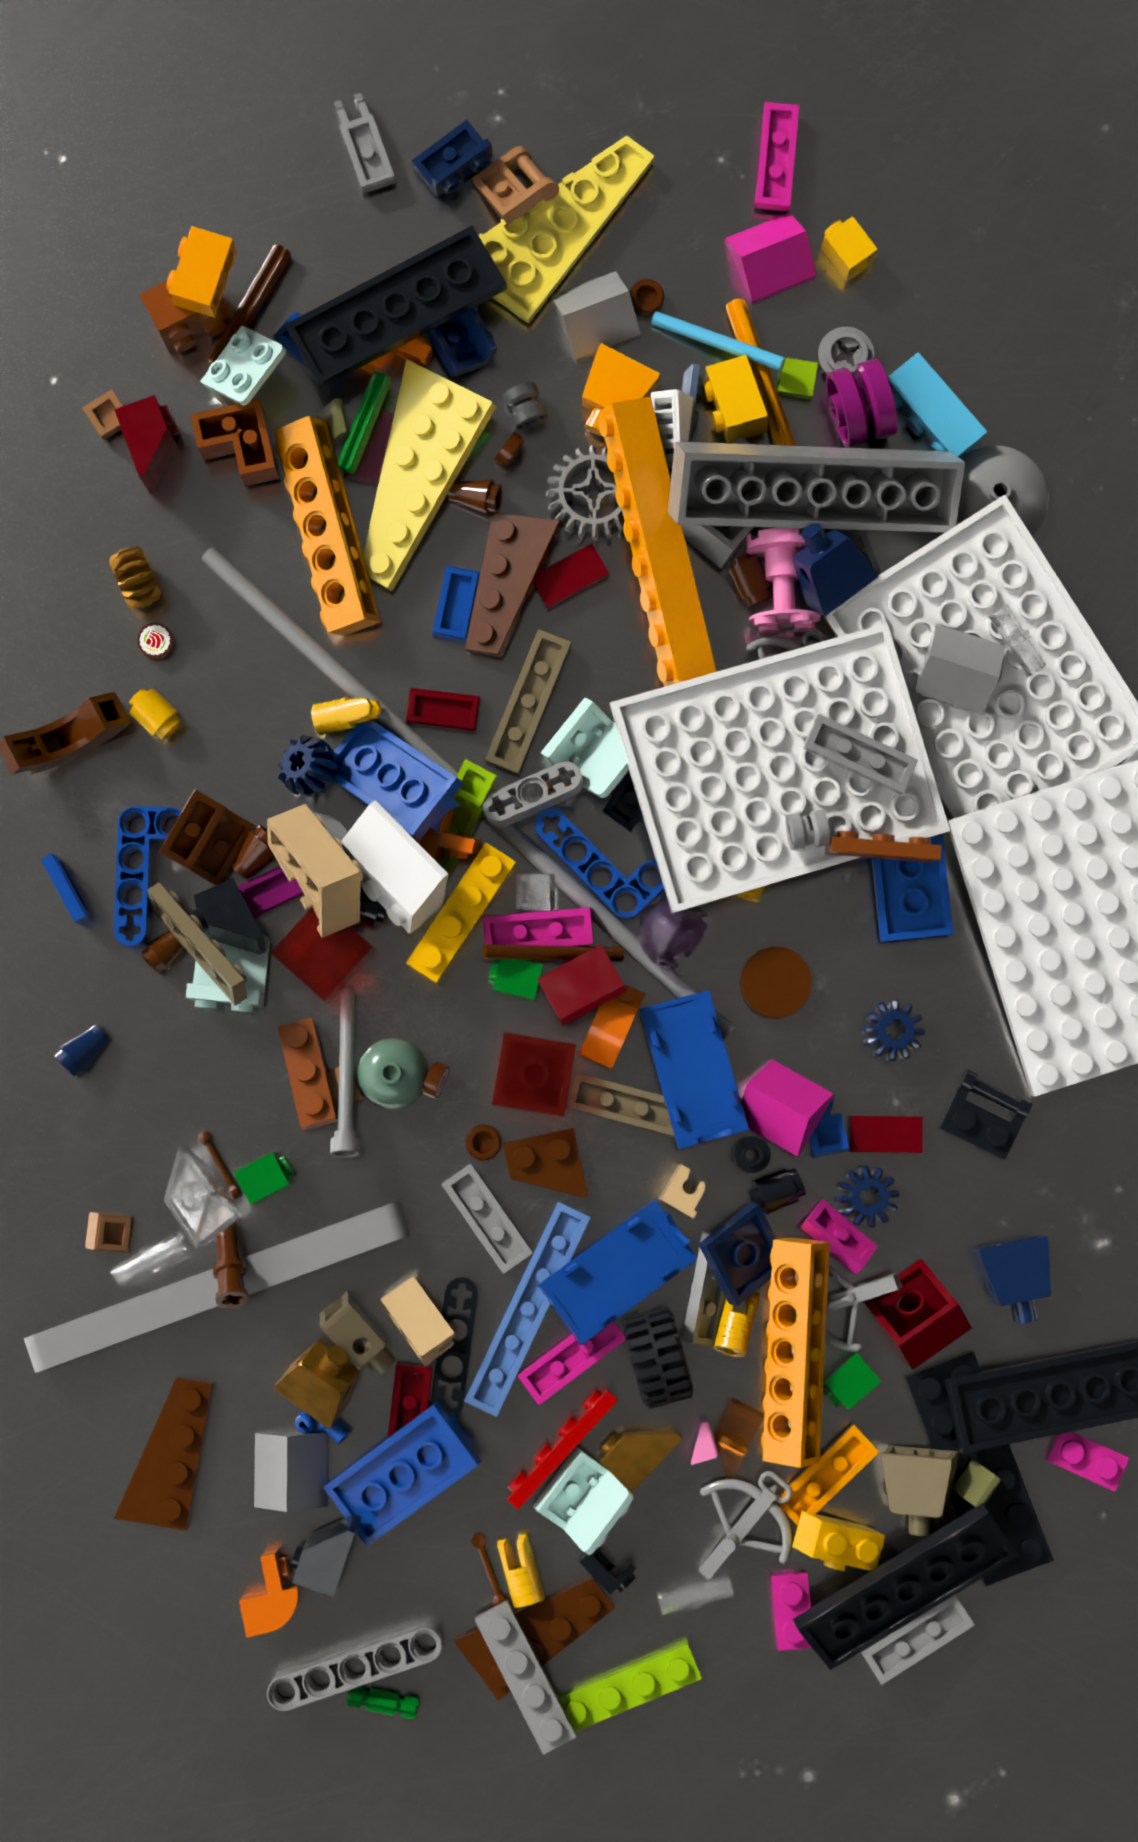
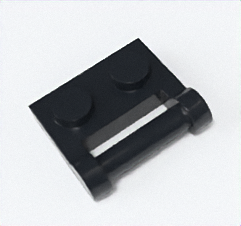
M967 1069L938 1128L1005 1160L1024 1120L1032 1108L1033 1101L1025 1097L1019 1099L978 1079V1074ZM972 1091L1014 1112L1010 1121L967 1101L968 1093Z

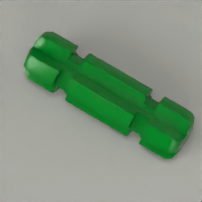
M358 1686L348 1690L346 1704L348 1707L361 1709V1706H365L366 1711L395 1716L396 1713L401 1714L400 1718L414 1720L418 1713L419 1699L405 1695L403 1699L399 1698L400 1694L374 1688H371L369 1692L365 1691L364 1686Z

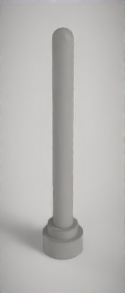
M351 986L343 987L340 997L338 1130L334 1132V1137L330 1139V1154L336 1157H355L360 1154V1139L356 1137V1131H353L355 990Z

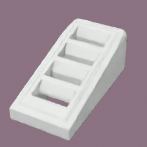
M677 389L651 392V400L664 454L666 449L674 448L675 442H688L694 397ZM670 419H673V424H669ZM673 434V439H667V435ZM674 454L665 455L668 468H672Z

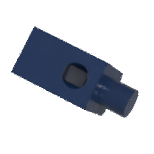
M819 523L811 524L802 531L801 536L807 546L794 555V567L806 604L824 617L879 577L854 543L844 534L835 529H828L824 532Z
M1038 1235L974 1249L975 1257L995 1305L1005 1306L1012 1304L1017 1324L1037 1321L1038 1315L1034 1299L1051 1296L1048 1237Z

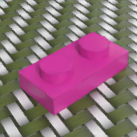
M824 1199L814 1207L800 1226L814 1240L830 1242V1254L855 1275L864 1268L878 1248L872 1240Z
M1067 1432L1055 1435L1045 1460L1115 1492L1129 1457L1074 1432Z
M807 1571L770 1574L777 1650L812 1648L799 1633L793 1621V1618L811 1608Z

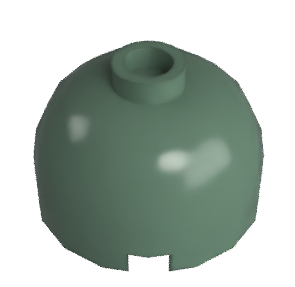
M398 1038L380 1040L369 1046L360 1058L357 1069L358 1086L365 1098L377 1107L388 1110L407 1108L417 1102L423 1094V1084L429 1071L428 1062L421 1050L409 1041Z

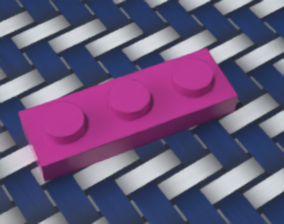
M765 102L755 197V208L790 210L800 105Z
M591 907L483 916L486 945L574 946L594 944Z
M615 1322L609 1324L583 1345H579L574 1336L570 1334L518 1373L517 1377L536 1403L540 1405L626 1340L625 1335Z

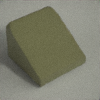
M337 398L332 400L318 414L319 419L327 421L333 445L345 443L349 434L342 400Z
M972 1460L954 1484L953 1490L977 1507L987 1502L1000 1483V1478L975 1460Z

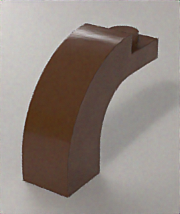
M116 692L89 697L75 710L48 725L3 736L0 739V752L12 775L25 771L35 774L64 764L100 746L125 729L131 722Z

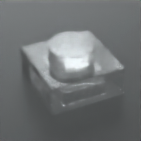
M517 873L516 909L554 910L555 873Z

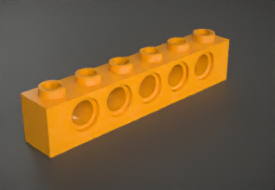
M309 415L273 430L276 439L275 451L278 458L282 461L284 468V484L291 495L294 505L293 518L301 531L304 542L302 544V551L307 561H309L312 572L311 584L319 598L322 609L320 611V618L328 633L346 636L380 623V616L342 476L337 465V458L327 421ZM308 454V462L304 467V459ZM317 487V496L313 500V492ZM326 521L327 527L322 534V525ZM335 554L336 562L334 566L331 567V559ZM344 588L345 596L344 599L340 601V592Z
M794 1237L773 1240V1248L770 1252V1263L772 1265L771 1285L768 1290L770 1314L766 1328L768 1356L764 1367L767 1377L766 1394L763 1399L765 1418L764 1431L761 1437V1446L763 1448L762 1461L798 1468L820 1463L830 1242ZM795 1272L798 1274V1283L795 1280ZM793 1309H795L797 1314L796 1320L793 1315ZM792 1345H793L794 1350H795V1357L793 1356L792 1351H791V1346H792ZM790 1382L793 1386V1393L790 1390ZM788 1419L791 1422V1430L788 1426Z

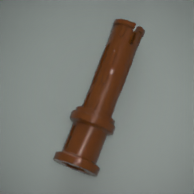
M220 1200L221 1210H219V1203L217 1201L211 1207L217 1251V1262L213 1267V1275L218 1281V1292L216 1293L215 1300L217 1305L222 1308H237L249 1301V1292L244 1288L243 1278L246 1274V1265L239 1257L235 1203L231 1200Z

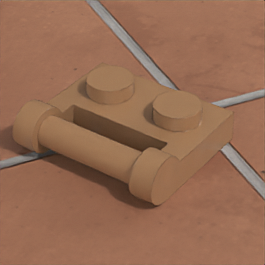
M524 146L513 148L471 178L478 191L507 225L521 217L542 200H553L559 192L557 183L540 171L531 160V154ZM515 169L522 170L534 185L526 189L512 171Z

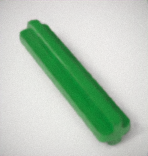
M380 372L372 374L337 462L338 468L344 472L354 474L358 468L391 384L390 377Z

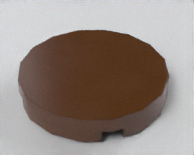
M772 946L761 949L748 959L741 971L740 989L743 999L752 1010L764 1017L779 1019L794 1014L804 1006L811 993L812 977L808 965L799 954L788 948Z

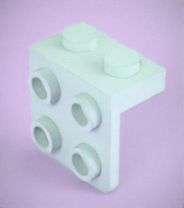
M241 326L237 333L232 336L216 361L210 365L200 382L224 406L237 403L247 405L285 356L286 349L281 344Z
M587 698L582 700L541 751V754L552 765L564 761L577 765L583 777V788L600 798L607 797L629 770L616 724L593 701ZM567 773L563 774L566 778L571 780L572 777H569Z
M204 929V931H205L204 934H205V935L208 937V939L211 941L212 939H211V937H210V935H209L207 929ZM263 935L266 952L262 954L219 942L231 965L235 963L239 965L246 975L245 989L247 999L234 1006L196 961L193 984L187 983L186 998L195 1001V1007L217 1009V1003L231 1004V1011L253 1013V1007L264 1008L271 945L270 939Z
M576 1447L532 1506L537 1512L564 1529L583 1552L591 1555L604 1544L608 1533L618 1519L627 1513L633 1500V1494L603 1464L579 1447Z

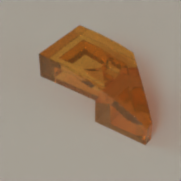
M733 1397L715 1429V1444L718 1452H720L727 1479L735 1477L746 1456L747 1449L764 1419L763 1413Z

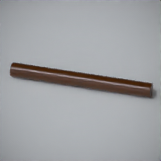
M484 944L482 947L483 959L573 960L597 946ZM603 946L610 961H623V947Z

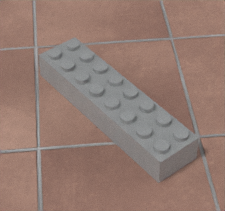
M675 442L668 514L677 525L806 528L811 524L819 523L823 529L945 533L956 526L965 462L954 453L947 451Z

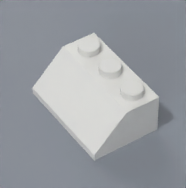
M376 800L373 801L342 839L341 844L347 856L351 860L357 861L362 870L363 880L360 881V884L365 894L372 901H378L386 909L390 920L397 926L401 925L410 934L442 909L448 873Z

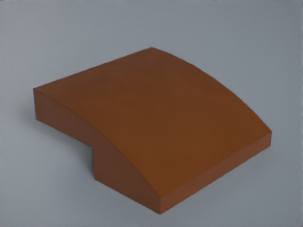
M194 789L158 852L216 886L222 883L250 830L253 829L254 824Z

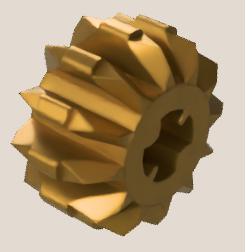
M139 546L127 547L119 550V553L110 556V566L128 607L131 609L143 608L151 605V602L160 599L161 592L143 549Z

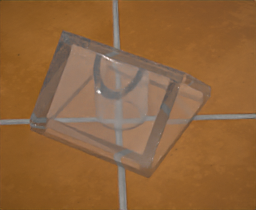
M186 1145L179 1146L164 1202L195 1248L199 1249L207 1245L243 1214L210 1166Z

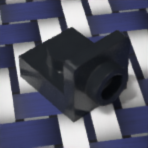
M599 1550L596 1554L593 1553L591 1555L583 1552L579 1556V1563L610 1595L616 1589L621 1593L636 1578L633 1574L637 1569L636 1564L631 1559L614 1574L611 1570L615 1565L603 1551Z

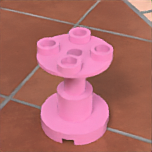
M769 528L759 530L758 538L752 534L746 536L747 553L751 556L765 558V578L773 582L774 610L756 613L749 617V623L759 627L760 634L780 633V628L794 627V631L797 632L814 631L816 629L815 623L821 620V614L818 612L795 609L794 581L799 579L794 567L793 557L807 546L802 536L799 535V528Z

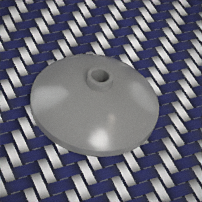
M985 446L964 455L961 458L965 462L956 525L1000 498L994 493V488L1002 487L1005 490L1006 497L1031 536H1033L1043 523L1049 504L1048 486L1043 473L1036 463L1022 452L1005 446Z

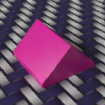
M790 212L725 238L727 247L752 303L817 276L807 232Z
M772 1059L747 1083L741 1103L749 1130L799 1158L835 1094Z

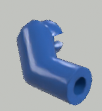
M304 1411L295 1420V1427L300 1433L326 1432L337 1444L342 1443L351 1433L339 1418H337L330 1429Z

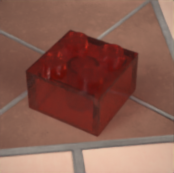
M311 907L270 953L322 1000L329 1004L373 955L376 949L350 926L322 938L317 930L319 918Z
M504 1032L492 1105L565 1117L576 1044Z

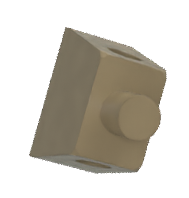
M348 1291L343 1293L319 1314L320 1328L336 1346L342 1347L347 1352L348 1359L357 1369L367 1364L378 1377L394 1364V1361L383 1349L386 1346L384 1334ZM360 1337H365L368 1339L363 1344H357L355 1342V1340Z
M890 1445L882 1453L889 1509L894 1514L909 1515V1534L915 1536L930 1535L931 1517H943L948 1511L959 1451Z

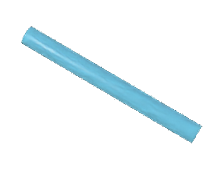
M658 311L653 315L651 323L654 326L737 356L747 355L748 360L781 371L784 367L786 358Z

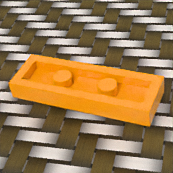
M852 1423L820 1454V1463L808 1466L789 1484L792 1489L790 1500L786 1503H776L798 1526L802 1511L816 1514L879 1451ZM784 1489L778 1496L784 1498L787 1491Z

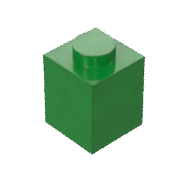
M500 959L499 962L492 961L488 982L494 983L493 992L535 1002L540 985L537 978L542 976L544 966L543 964L526 960Z
M271 1152L233 1172L250 1205L256 1204L293 1185L290 1176L294 1175V1171L286 1156L284 1155L279 1158L277 1152Z
M851 1352L824 1376L823 1382L827 1387L823 1389V1393L836 1408L842 1403L846 1409L850 1410L875 1388L881 1380L857 1352Z

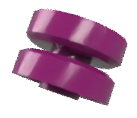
M874 358L858 363L854 375L845 367L827 372L826 390L837 433L844 447L852 448L865 444L868 430L878 440L896 435L897 414L887 375L878 359Z

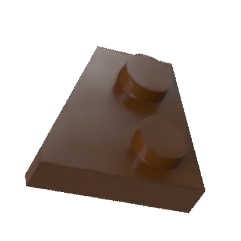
M574 1128L503 1143L510 1179L579 1197L588 1196Z

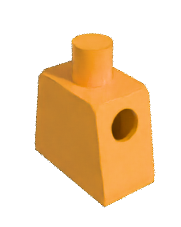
M600 343L582 395V406L592 411L585 424V428L598 436H602L598 427L599 412L614 402L651 396V392H655L659 386L660 373Z

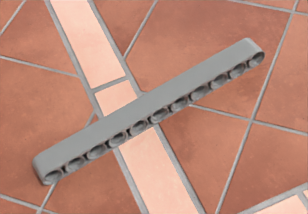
M398 1201L241 1258L246 1265V1274L243 1276L244 1288L247 1289L249 1294L410 1236ZM213 1269L23 1338L35 1373L217 1307L215 1296L218 1292V1281L213 1275Z

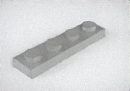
M506 1600L476 1616L474 1620L543 1755L576 1738V1732L509 1601Z

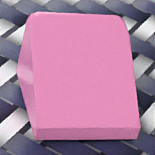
M703 1418L699 1421L690 1456L691 1465L717 1458L718 1452L708 1419Z

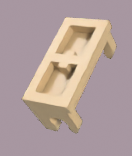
M679 1164L659 1199L694 1219L697 1213L694 1209L705 1191V1183L698 1181L694 1185L692 1192H690L692 1189L691 1183H686L683 1188L684 1182L688 1180L690 1169Z
M414 1276L380 1299L384 1310L425 1367L454 1345L452 1341L456 1336L454 1331Z

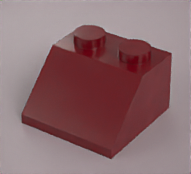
M155 395L114 409L138 476L150 494L158 491L178 449L174 436L180 434L168 405H160Z
M922 1259L899 1274L903 1285L899 1290L863 1301L890 1342L912 1370L972 1329L958 1302Z

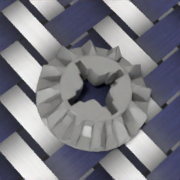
M839 327L830 331L822 339L818 350L821 371H825L826 374L829 371L845 367L854 375L858 363L874 359L875 355L874 347L869 337L861 330L853 327ZM839 347L843 348L846 352L856 350L851 358L852 365L848 364L846 360L835 362L840 355Z

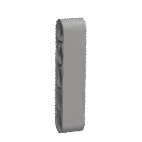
M420 1623L282 1670L275 1675L268 1686L267 1700L276 1710L287 1711L429 1663L440 1654L444 1640L443 1633L433 1623ZM421 1634H429L434 1637L436 1646L429 1651L422 1650L418 1647L416 1638ZM386 1646L396 1647L401 1654V1658L397 1662H387L383 1659L381 1650ZM351 1658L362 1660L365 1664V1672L357 1675L352 1674L347 1669V1660ZM316 1670L325 1671L330 1677V1684L322 1687L317 1686L311 1678V1673ZM280 1682L291 1684L295 1690V1696L291 1698L281 1697L276 1690V1685Z

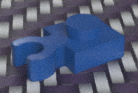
M833 1099L810 1137L814 1158L850 1151L842 1114L831 1115L830 1113L834 1106Z

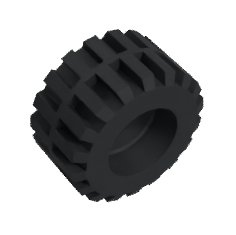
M666 1307L626 1318L623 1329L643 1403L649 1409L692 1398L694 1388L675 1318L670 1309Z

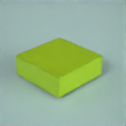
M786 358L784 367L780 372L778 395L812 400L818 363Z

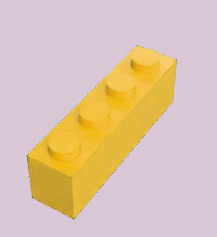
M485 842L406 964L439 986L482 921L483 916L487 913L517 868L516 861Z

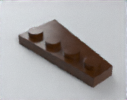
M501 513L492 514L465 645L467 652L496 657L503 656L520 620L521 615L519 613L527 597L530 598L535 587L534 581L541 565H545L549 557V548L553 539L561 531L563 524L559 520Z
M183 1377L175 1379L114 1519L185 1531L188 1529L214 1386L213 1382Z
M592 1576L556 1592L538 1603L517 1610L515 1615L541 1666H543L614 1610L615 1605ZM477 1629L454 1638V1643L498 1701L507 1695L510 1689L480 1630Z

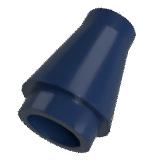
M94 1024L89 1030L59 1046L60 1051L54 1057L75 1077L80 1071L82 1073L85 1072L102 1047L109 1041V1038Z

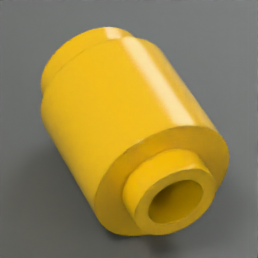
M142 688L129 701V704L132 706L129 714L153 737L158 736L162 741L167 739L182 723V720L177 716L178 711L154 688L149 691Z

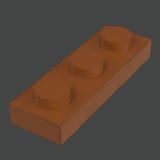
M837 831V837H830V843L825 847V854L934 863L941 860L942 845H931V838L909 837V843L895 842V835L873 834V840L859 839L858 832Z
M311 1017L277 1027L301 1129L307 1131L338 1122L314 1019Z

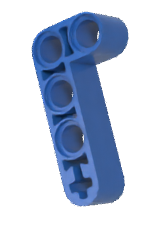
M133 806L126 808L119 815L114 935L118 942L128 948H143L151 940L153 911L150 907L147 889L154 886L155 843H163L168 835L165 832V823L171 817H178L181 811L177 808ZM137 816L144 817L145 827L139 833H131L129 830L130 821ZM134 852H142L144 855L143 864L137 869H130L127 862L129 856ZM133 887H140L143 893L142 899L135 905H129L126 900L128 891ZM126 911L136 914L142 913L141 917L134 915V925L140 928L141 931L140 934L134 935L133 940L125 934L126 930L133 927V918L125 915Z
M550 808L543 810L537 816L535 830L539 840L619 920L629 921L638 917L664 891L663 882L657 887H648L642 880V875L647 870L653 869L659 872L655 860L646 861L626 878L562 812ZM548 820L552 823L557 820L559 821L557 824L558 831L564 837L567 832H571L572 835L566 837L558 848L556 844L560 843L559 837L552 831H549L547 834L544 833V821ZM577 843L584 846L587 852L586 856L580 861L569 859L566 855V850L570 845ZM597 869L607 870L611 874V882L604 887L596 886L591 880V875ZM628 894L633 896L637 902V907L627 913L619 910L616 900L621 895Z

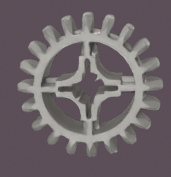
M592 445L589 447V455L585 456L583 450L577 448L575 449V460L568 454H565L563 462L566 467L555 464L553 472L558 477H548L547 484L554 488L546 491V499L554 501L548 505L549 513H559L555 520H559L562 524L568 521L565 527L566 534L570 535L575 528L579 529V540L585 538L586 532L592 533L591 539L593 542L598 541V532H604L605 538L609 540L612 538V527L619 533L624 532V524L621 520H625L620 506L611 514L600 518L602 506L614 503L616 499L615 484L606 483L599 476V470H603L614 477L613 472L609 470L607 465V447H604L602 450V455H597L596 448ZM588 470V475L584 482L573 484L572 488H566L568 482L576 474ZM592 480H595V488L598 489L596 508H593L592 499H589ZM566 501H573V504H580L586 507L589 518L575 513Z

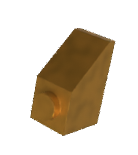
M677 1430L624 1431L619 1437L613 1433L599 1448L603 1452L599 1460L632 1493L683 1438Z

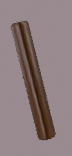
M279 244L273 246L209 357L210 364L216 361L232 336L237 333L241 326L250 329L291 259L290 251Z

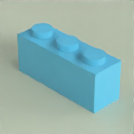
M919 352L887 377L896 410L899 409L907 418L906 424L909 429L918 437L922 435L928 442L930 451L952 452L961 459L983 441L987 430Z

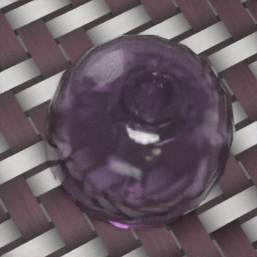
M668 899L660 901L656 905H649L640 917L639 943L643 953L662 970L670 971L679 966L675 960L683 952L684 956L688 958L700 943L708 925L702 919L703 917H708V914L698 906L672 913Z

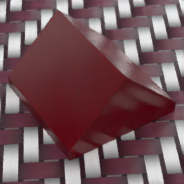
M602 945L537 978L546 999L562 1026L627 992L624 983Z

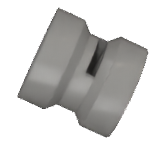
M823 809L811 811L807 816H801L799 813L786 815V833L792 851L804 849L809 844H814L816 847L829 845V825Z

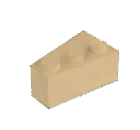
M306 804L268 818V846L289 882L296 879L305 896L300 901L305 910L312 907L319 918L317 930L320 936L323 938L359 923L360 881L363 880L362 870L357 861L351 860L344 852L340 840L336 837L333 838L326 830L322 818L319 815L315 816Z

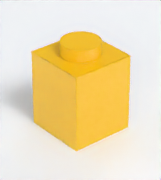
M853 216L844 223L841 220L834 222L824 232L825 236L821 249L845 281L874 262L878 249Z

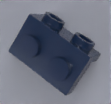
M465 120L411 160L413 168L438 198L445 192L450 194L457 190L463 183V179L473 171L474 173H479L484 170L493 157L492 144L488 139L483 140L469 121Z
M476 306L426 332L451 378L486 366L497 351L494 337L485 327Z

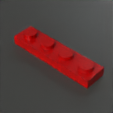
M608 1387L602 1393L596 1389L582 1404L586 1409L585 1412L577 1420L571 1416L557 1431L561 1438L552 1448L546 1443L533 1457L532 1460L536 1465L526 1475L521 1471L509 1483L507 1488L511 1492L507 1496V1501L517 1510L618 1401V1397Z

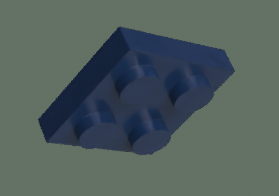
M749 1203L698 1244L728 1303L734 1306L740 1305L771 1279L772 1265L770 1263V1252L773 1248V1240L777 1238L760 1205L756 1203Z

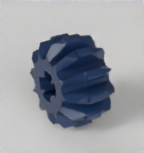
M302 735L299 740L290 739V748L288 750H281L284 758L276 764L282 770L278 778L285 784L288 791L296 795L300 794L313 798L316 792L325 793L327 782H334L331 775L332 772L339 769L334 762L337 754L326 741L309 735Z
M892 1000L890 1011L884 1002L877 1004L881 1016L875 1012H868L866 1016L875 1023V1026L865 1025L862 1029L865 1033H874L873 1038L865 1041L866 1046H872L878 1042L879 1047L875 1051V1056L881 1057L886 1049H888L889 1061H896L897 1048L904 1059L909 1058L911 1055L907 1045L916 1050L921 1047L919 1041L914 1039L913 1036L925 1035V1029L914 1028L913 1025L923 1019L922 1016L919 1014L911 1019L908 1017L913 1009L911 1004H907L899 1012V1000ZM893 1021L898 1023L897 1028L900 1026L902 1028V1034L896 1036L895 1040L890 1039L891 1034L887 1035L885 1027L892 1025Z
M862 1166V1179L859 1178L856 1172L851 1170L848 1172V1177L853 1184L839 1183V1187L849 1191L848 1196H838L837 1202L850 1203V1206L842 1211L843 1216L847 1217L855 1211L857 1212L853 1219L854 1225L859 1226L866 1215L868 1227L874 1228L876 1224L875 1215L883 1223H887L889 1218L883 1210L886 1208L896 1212L898 1206L889 1203L888 1199L889 1197H899V1191H887L886 1189L895 1180L893 1177H888L880 1182L883 1175L882 1168H876L871 1178L869 1167ZM872 1187L875 1190L872 1195H877L876 1202H868L865 1207L861 1203L864 1199L859 1198L860 1192L862 1190L868 1191Z

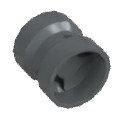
M534 382L519 384L503 394L506 406L513 411L512 421L517 430L534 427L548 418L544 405L538 401L539 391Z

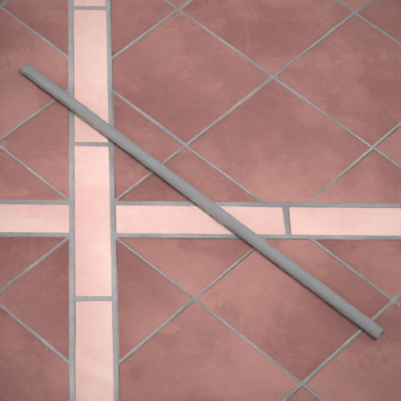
M211 547L203 554L201 558L203 562L352 699L366 697L367 699L378 701L383 708L381 716H378L377 719L375 718L379 724L457 776L458 771L217 549ZM496 807V810L494 812H497L499 816L504 815V813H502ZM483 812L482 818L579 908L591 907L592 920L677 998L698 993L516 824L513 823L506 827L493 826ZM715 1008L724 1040L735 1026Z

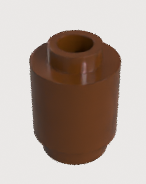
M745 553L730 561L732 567L726 571L740 602L744 601L747 608L754 607L773 597L770 590L773 586L771 581L766 580L765 569L758 556L751 557L750 554Z

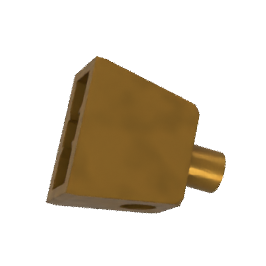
M316 1341L289 1366L273 1389L330 1429L348 1405L359 1371L347 1361V1352L342 1347H327L322 1342Z

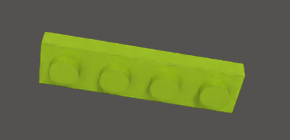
M685 1642L557 1695L576 1732L699 1681L702 1677L689 1644Z

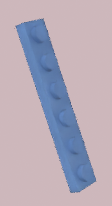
M558 1201L464 1402L495 1417L498 1416L550 1305V1302L537 1285L571 1261L591 1218L590 1216Z

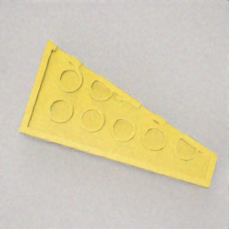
M625 136L592 158V162L582 169L564 177L562 182L558 184L559 192L553 200H542L509 225L501 219L500 224L483 235L482 233L479 234L481 241L507 283V290L492 298L529 324L653 164L655 156L634 140Z
M406 359L363 552L369 580L390 591H393L448 494L449 489L497 407L492 401Z

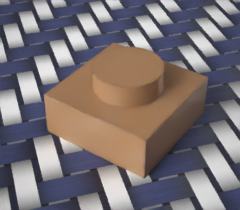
M112 389L82 408L103 441L121 430L114 409L123 405Z

